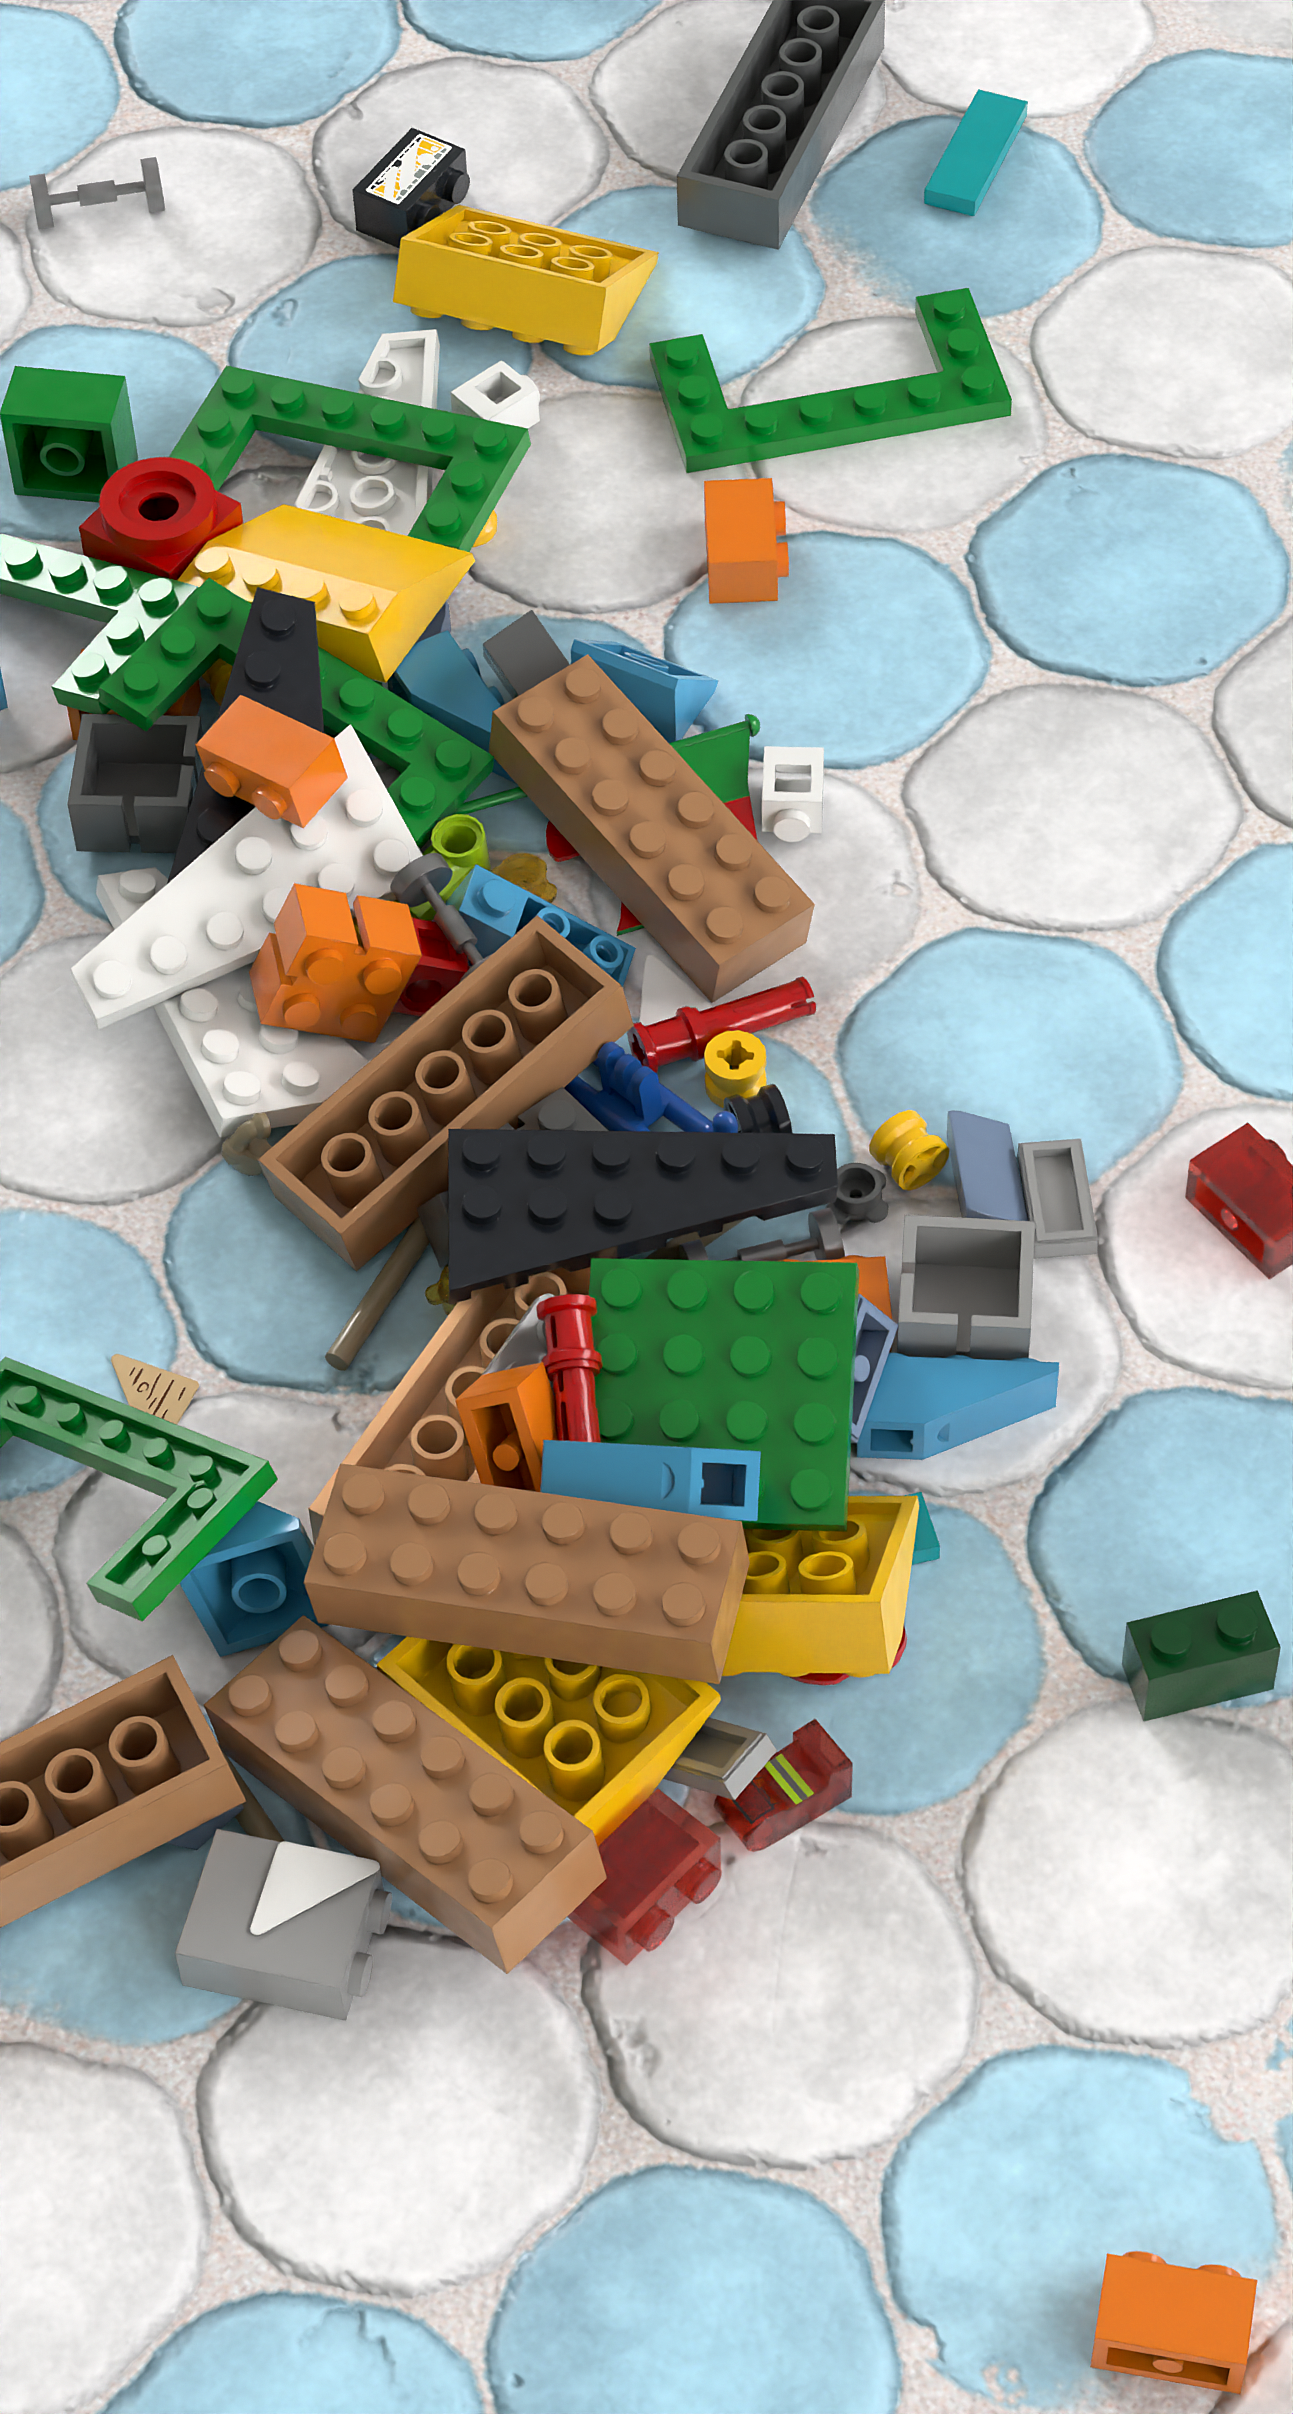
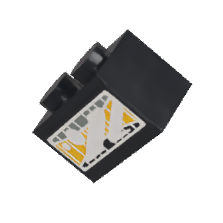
M411 128L352 189L356 231L400 249L402 237L447 212L465 198L470 185L465 149Z

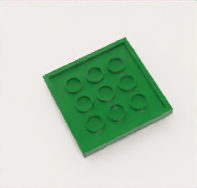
M591 1258L589 1296L595 1298L597 1302V1313L591 1317L594 1350L601 1354L603 1364L598 1376L594 1377L601 1443L761 1451L757 1521L735 1520L742 1521L743 1529L847 1532L859 1268L857 1263Z

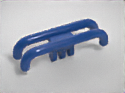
M613 1041L602 1046L598 1053V1058L592 1062L600 1070L603 1088L601 1091L598 1092L578 1076L564 1087L609 1131H650L647 1127L664 1116L684 1132L738 1133V1123L733 1113L728 1111L719 1112L714 1116L712 1122L659 1082L657 1073L647 1066L642 1067L641 1062L631 1054H625L624 1049Z

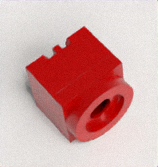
M153 457L130 463L115 472L107 480L100 494V507L79 526L84 556L178 580L207 541L242 525L243 516L241 503L216 491L209 476L198 466L182 459Z

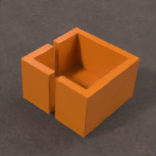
M294 883L274 922L276 934H268L249 971L260 1023L375 1043L422 956L408 904L357 895L353 902V908L363 946H358L359 943L346 893Z

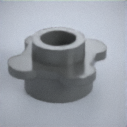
M848 1163L837 1169L838 1191L836 1202L829 1203L826 1208L832 1210L837 1223L844 1224L848 1220L861 1221L864 1219L871 1223H878L884 1220L888 1215V1204L882 1200V1189L886 1186L885 1175L881 1171L863 1163ZM857 1195L861 1196V1198L855 1199L850 1196Z

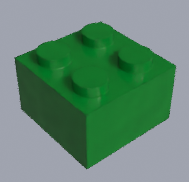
M22 366L14 367L0 410V420L14 494L99 503L101 491L107 480L124 466L138 460L126 376Z

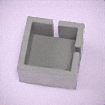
M905 1215L897 1353L908 1357L946 1358L953 1355H964L973 1359L984 1360L1029 1358L1035 1221Z

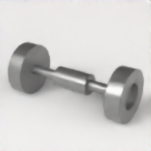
M157 158L140 159L143 181L115 185L114 180L77 185L78 191L51 195L48 194L45 173L30 175L29 179L38 230L53 228L51 206L80 201V207L116 202L119 195L145 192L149 213L165 211Z
M426 854L402 868L392 880L390 889L399 903L408 904L409 908L429 901L436 911L434 921L456 953H465L473 965L460 980L461 982L491 955L485 958L481 956L475 947L477 938L454 905L446 906L439 896V893L452 878L451 868L441 854Z
M825 1208L809 1212L808 1214L810 1239L786 1245L779 1239L737 1250V1257L725 1259V1261H780L787 1259V1257L814 1251L817 1260H832L844 1257L845 1251L837 1220L832 1210ZM698 1239L679 1245L680 1260H709L701 1240Z

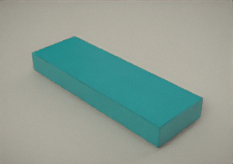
M978 89L924 189V204L975 216L1027 117L1028 101Z

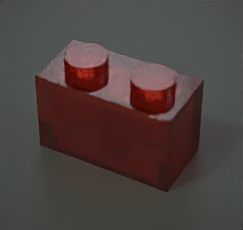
M1247 1122L1190 1159L1185 1198L1270 1280L1293 1264V1165L1288 1161L1283 1149L1275 1141L1265 1139Z
M657 1788L598 1846L607 1878L567 1918L627 1966L643 1949L647 1952L653 1951L666 1939L673 1928L674 1918L691 1901L695 1904L701 1903L716 1888L722 1876L721 1838Z

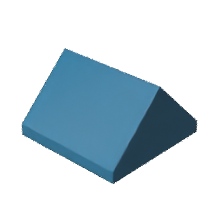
M574 639L570 650L571 664L588 654L668 743L683 738L714 694L718 684L716 679L618 642Z
M259 1501L179 1583L219 1657L274 1642L303 1615L320 1628L329 1626V1624L318 1623L304 1585L314 1546L300 1519Z

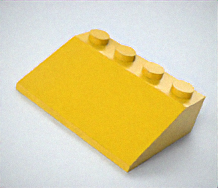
M457 205L401 238L393 302L410 306V312L417 316L439 318L447 315L461 319V325L470 329L491 330L493 327L512 331V337L519 341L540 343L545 339L562 343L563 350L576 355H593L617 337L657 264L659 252Z
M282 504L207 541L177 581L200 587L208 578H211L250 604L253 602L257 587L315 602L318 646L368 678L386 683L475 560L473 554L467 551Z
M848 1496L847 1532L743 1529L750 1564L722 1676H733L742 1672H774L788 1677H798L808 1673H846L857 1678L869 1677L875 1674H890L903 1634L919 1512L918 1496Z
M408 1636L376 1664L379 1672L590 1828L594 1833L599 1853L629 1825L721 1701L720 1694L706 1682Z

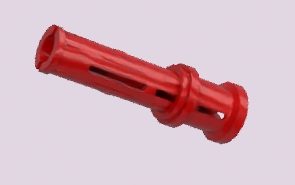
M801 976L794 981L702 1011H698L695 1007L685 1006L677 1009L676 1016L644 1026L641 1022L633 1023L634 1026L627 1031L632 1056L641 1062L642 1067L647 1066L655 1073L658 1072V1067L688 1057L696 1062L704 1059L707 1044L715 1036L723 1032L739 1030L751 1034L803 1016L814 1015L816 1003L814 1001L806 1002V999L813 998L814 994L807 979Z
M566 1294L547 1298L538 1303L536 1310L538 1319L545 1323L547 1355L543 1357L541 1362L544 1363L548 1379L553 1383L558 1441L601 1443L594 1377L598 1376L603 1364L601 1354L594 1350L591 1317L597 1313V1302L595 1298L581 1294Z

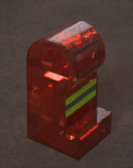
M813 1719L793 1732V1742L776 1752L735 1800L717 1795L713 1807L748 1851H760L775 1844L851 1798L853 1763L819 1722Z

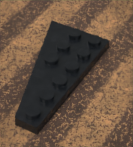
M257 587L217 720L240 695H243L324 733L315 602ZM204 766L199 776L167 884L255 808V805L235 795L225 797L215 791L204 777Z
M448 1129L449 1305L471 1299L472 1291L503 1283L506 1290L529 1284V1276L554 1269L564 1268L569 1272L589 1268L591 1267V1258L622 1259L666 1247L667 1239L697 1232L699 1238L720 1233L723 1231V1224L756 1216L765 1221L836 1202L838 1175L835 1134Z

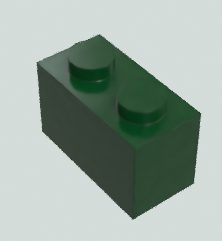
M1256 1590L1127 1622L1122 1667L1142 1720L1145 1722L1273 1690L1281 1647L1259 1592Z

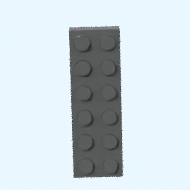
M885 0L772 1L677 174L678 226L779 250L884 49Z

